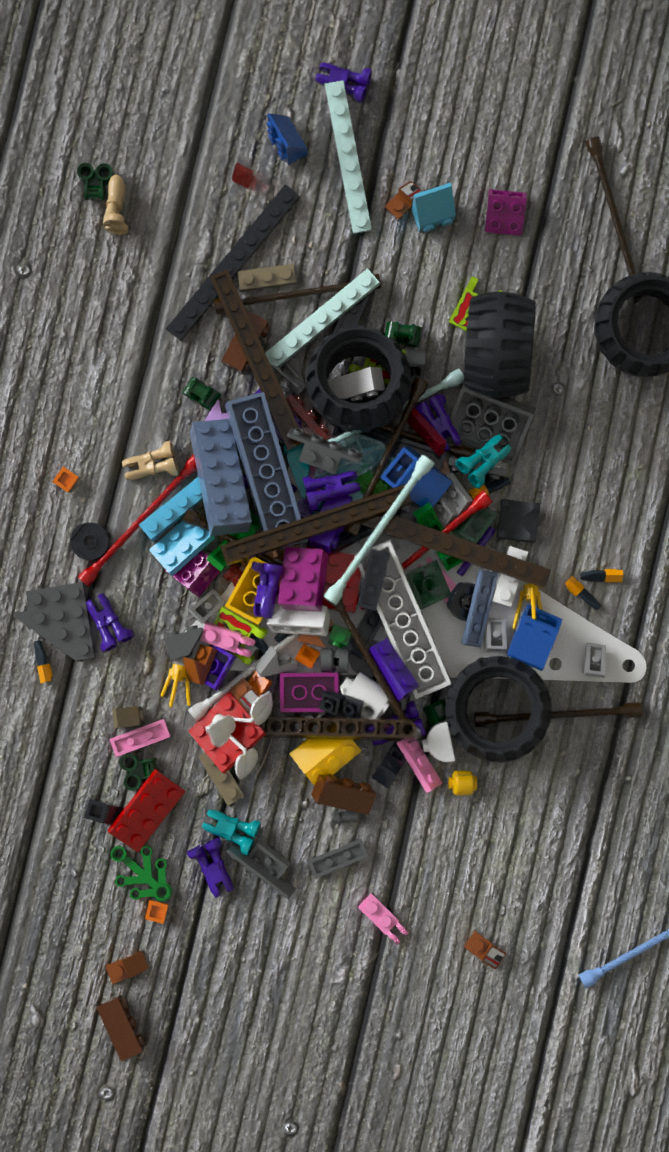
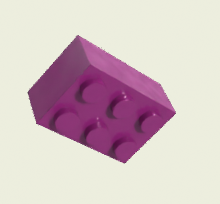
M285 547L278 604L284 610L321 612L329 555L323 549Z
M280 673V712H325L319 709L322 694L324 691L339 693L338 673Z

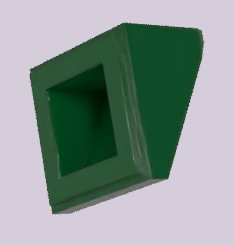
M444 699L423 708L430 725L446 719V702Z

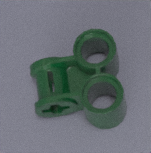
M81 163L77 167V175L81 182L85 184V201H89V199L105 201V185H108L111 176L115 175L111 166L103 163L94 170L89 163ZM91 171L88 177L82 176L83 172ZM103 172H110L108 177H101Z
M398 321L387 322L386 337H392L398 344L405 346H420L422 327L415 324L405 325Z
M193 376L182 391V394L198 402L209 411L212 410L217 400H220L222 394L213 389V387L206 386L202 381Z
M124 755L120 760L121 768L130 772L124 778V786L130 791L138 789L142 783L141 779H148L155 769L157 770V757L138 762L135 755ZM127 757H131L135 761L132 768H127L124 765V760ZM130 776L138 779L136 787L128 785L127 780Z

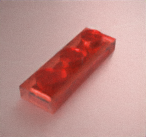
M290 394L286 398L287 402L314 433L322 436L324 440L331 439L328 435L330 431L323 423L319 425L315 421L317 416L311 410L306 411L303 407L305 403L298 395L294 397Z

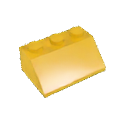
M252 557L225 607L260 626L264 618L254 616V602L257 594V585L260 584V574L252 569V562H265ZM280 576V580H279V583H278V586H277V587H279V589H278V591H277V593H276V596H277V594H278V592H279V590H280L281 576Z
M337 725L331 727V733L336 732ZM306 739L289 754L315 786L319 774L325 776L327 774H335L358 755L361 749L353 740Z

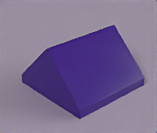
M210 644V647L218 651L204 684L218 691L237 656Z

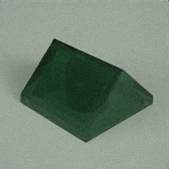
M437 560L414 568L405 574L420 610L450 596L451 592Z

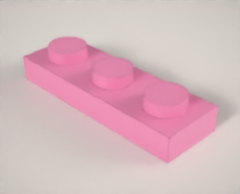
M165 719L109 740L115 756L118 757L167 739L171 735Z
M417 740L409 744L407 741L397 742L398 747L426 793L442 784Z

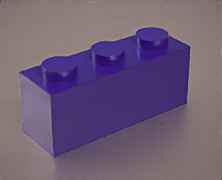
M349 495L326 499L320 513L353 502V499ZM344 527L309 538V546L323 549L326 553L330 554L332 549L337 547L339 542L338 536L340 532H344Z
M387 638L369 649L372 658H374L378 665V669H380L384 676L383 678H385L384 680L389 685V689L395 695L397 702L410 696L419 687V684Z

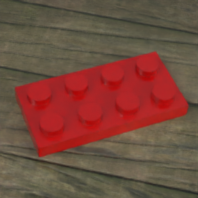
M155 769L107 831L138 853L186 791Z

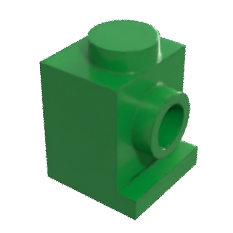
M334 624L328 644L338 648H345L351 638L350 630Z

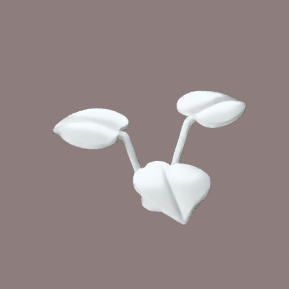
M270 691L259 696L254 701L250 710V719L217 714L212 724L205 728L214 746L220 747L230 738L242 749L243 754L237 758L235 765L236 774L241 780L255 767L258 753L253 748L247 751L231 733L235 730V721L255 722L256 725H261L267 720L273 705Z

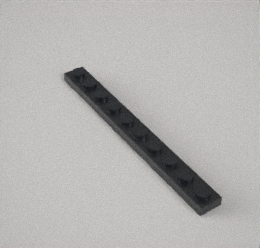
M286 184L281 188L166 327L169 333L179 341L184 339L213 304L214 299L218 298L210 277L227 269L231 279H233L237 275V271L242 269L299 200L300 195Z

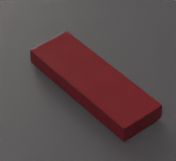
M413 408L406 422L438 456L444 454L446 441Z

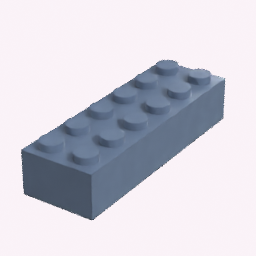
M229 419L193 422L190 437L210 536L248 532L252 521Z

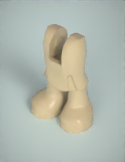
M119 175L111 176L108 183V200L105 204L107 208L103 218V226H105L106 231L112 234L123 235L128 233V225L124 223L125 219L119 212L123 210L126 186Z
M171 440L164 442L161 448L155 451H148L143 455L123 460V467L138 465L139 468L138 470L125 473L126 480H136L148 475H156L159 472H168L172 476L180 475L176 459L171 458L175 457ZM170 458L159 463L155 462L157 459Z

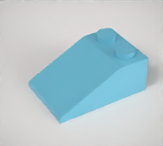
M451 182L414 194L412 213L419 232L423 230L424 232L434 230L435 226L441 224L442 226H447L455 220L456 213Z

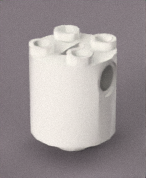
M359 672L355 679L347 677L339 688L342 694L364 701L361 719H380L391 703L382 687L361 672Z

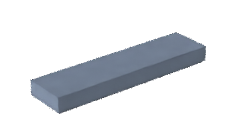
M483 569L478 571L461 642L463 645L481 648L497 582V572Z

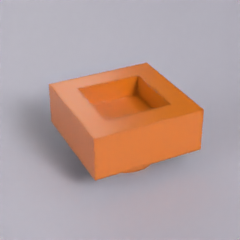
M63 466L52 482L69 493L79 480V477Z
M304 643L295 660L312 669L320 652Z
M256 670L249 680V684L260 696L267 692L273 682L267 676L260 677Z
M149 900L145 920L164 924L169 904Z

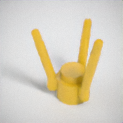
M525 584L523 585V591H519V601L513 621V629H516L524 598L526 602H531L533 620L536 619V601L538 609L543 610L539 587Z
M173 664L172 669H169L167 680L161 692V697H164L171 679L174 680L169 703L170 708L173 707L178 681H184V678L187 706L191 705L190 681H188L185 666Z

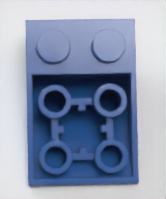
M269 113L267 115L268 122L266 123L268 126V137L273 145L276 144L281 160H286L289 165L307 155V147L289 116Z
M410 446L403 447L381 478L393 488L407 484L410 478H412V473L421 455ZM433 466L427 474L422 476L420 481H416L417 483L412 487L413 489L409 495L411 500L421 507L427 503L434 507L453 481Z
M527 604L519 618L507 656L543 671L563 619L536 608V619L533 620L531 605Z

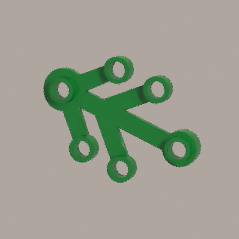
M149 845L141 848L144 869L127 855V850L123 846H116L112 849L111 858L116 862L122 861L138 875L129 877L119 875L115 879V884L118 887H123L129 884L147 883L153 889L141 890L137 887L133 888L130 891V897L133 900H137L140 897H155L158 901L165 902L171 898L173 893L171 885L166 883L165 868L167 867V861L164 858H159L155 862V867L158 869L157 882L152 877L151 855L153 849ZM144 848L150 849L149 855L143 853ZM117 850L123 852L122 857L116 855ZM158 861H163L165 863V866L163 868H160L158 866ZM118 878H124V884H119ZM161 888L166 889V895L160 894ZM134 890L139 892L138 897L133 896L132 892Z

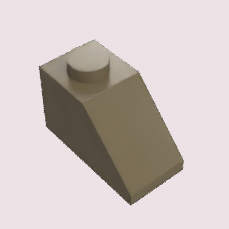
M140 706L112 709L114 728L142 725V721L145 720L143 709L140 710Z

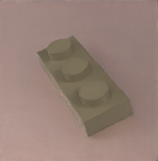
M294 264L237 271L240 292L296 284Z
M205 752L198 756L227 806L245 796L230 770L225 774L222 773Z

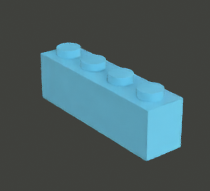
M199 477L139 524L153 542L185 516L189 507L194 509L203 502Z

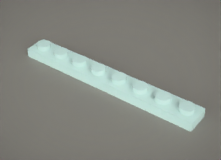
M344 81L326 83L325 90L352 232L357 234L372 231Z
M368 268L265 353L271 367L275 365L280 368L380 285Z

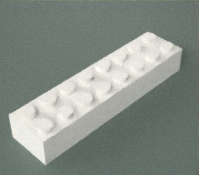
M391 539L372 547L371 549L390 553L377 611L393 648L419 684V687L413 692L415 699L451 685V678ZM369 549L368 553H366L367 555L363 557L364 559L360 561L361 563L358 566L363 578L371 549Z

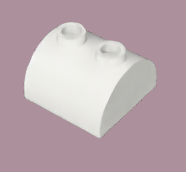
M447 722L434 725L429 730L426 740H422L424 752H429L434 758L443 762L455 761Z

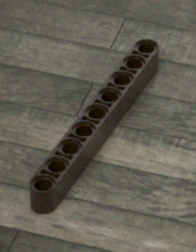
M268 717L262 723V729L266 733L263 738L415 741L421 734L419 726L410 720ZM281 723V729L275 732L276 725ZM300 724L299 730L294 732V726ZM318 724V730L312 733V727ZM337 725L336 732L331 733V727ZM356 725V731L350 734V727ZM374 725L375 731L372 734H368V729ZM390 726H394V732L388 735L387 729ZM413 726V733L406 735L407 728Z

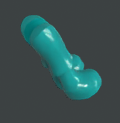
M500 434L492 437L482 448L476 450L475 454L470 457H460L455 461L456 467L463 474L469 473L479 462L482 463L481 466L468 475L469 482L475 488L479 489L483 486L487 472L490 469H494V466L505 458L512 449L508 444L500 452L495 450L494 446L498 445L503 439Z
M209 809L207 815L215 820L217 819V825L214 826L213 824L203 822L202 828L211 834L225 838L228 842L236 843L240 846L241 853L248 856L255 840L235 832L238 829L255 838L261 822L258 820H253L251 823L243 822L239 818H233L220 811Z

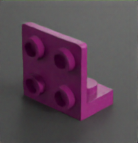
M489 189L485 232L521 236L527 202L526 193Z
M200 551L172 576L197 597L202 595L220 572L206 560L208 555L203 551Z

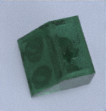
M488 507L481 509L475 514L469 515L466 520H463L460 525L450 532L458 538L477 544L496 518L497 513Z

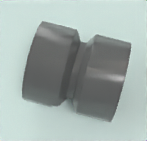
M321 648V673H332L333 670L337 673H348V650L338 648L334 651L332 648ZM334 658H339V663H334Z

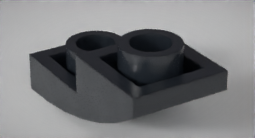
M324 691L319 709L334 716L341 713L352 719H359L364 701L345 694Z

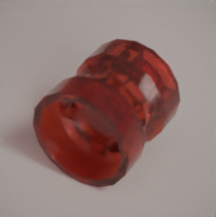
M234 563L223 578L231 581L233 586L236 587L244 571H241L240 567Z

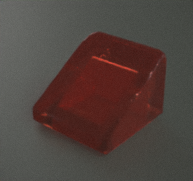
M236 163L232 181L248 188L254 178L253 170Z

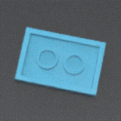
M181 521L149 550L169 574L173 576L212 542L215 537L210 536L206 528L202 529L198 526H191Z

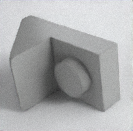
M212 589L191 607L189 612L201 624H205L227 602Z
M487 619L485 646L487 651H507L506 619Z
M587 643L585 664L582 672L585 675L604 678L606 645Z
M270 646L255 665V670L260 677L297 670V662L292 655H281L277 658V652L273 646Z

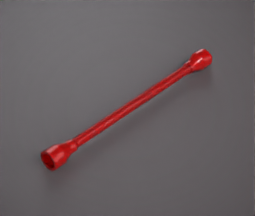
M194 454L186 461L184 468L180 471V475L134 521L135 523L119 537L120 539L102 555L103 557L92 566L84 569L77 576L83 583L89 587L95 581L98 572L104 566L103 564L136 532L135 530L140 527L139 524L148 518L184 479L197 472Z
M483 490L475 497L472 504L468 506L469 508L450 522L441 532L450 533L463 520H466L469 515L471 516V514L486 508L493 501ZM421 547L409 559L407 558L405 562L401 563L404 571L414 561L416 562L418 558L428 552L429 549Z

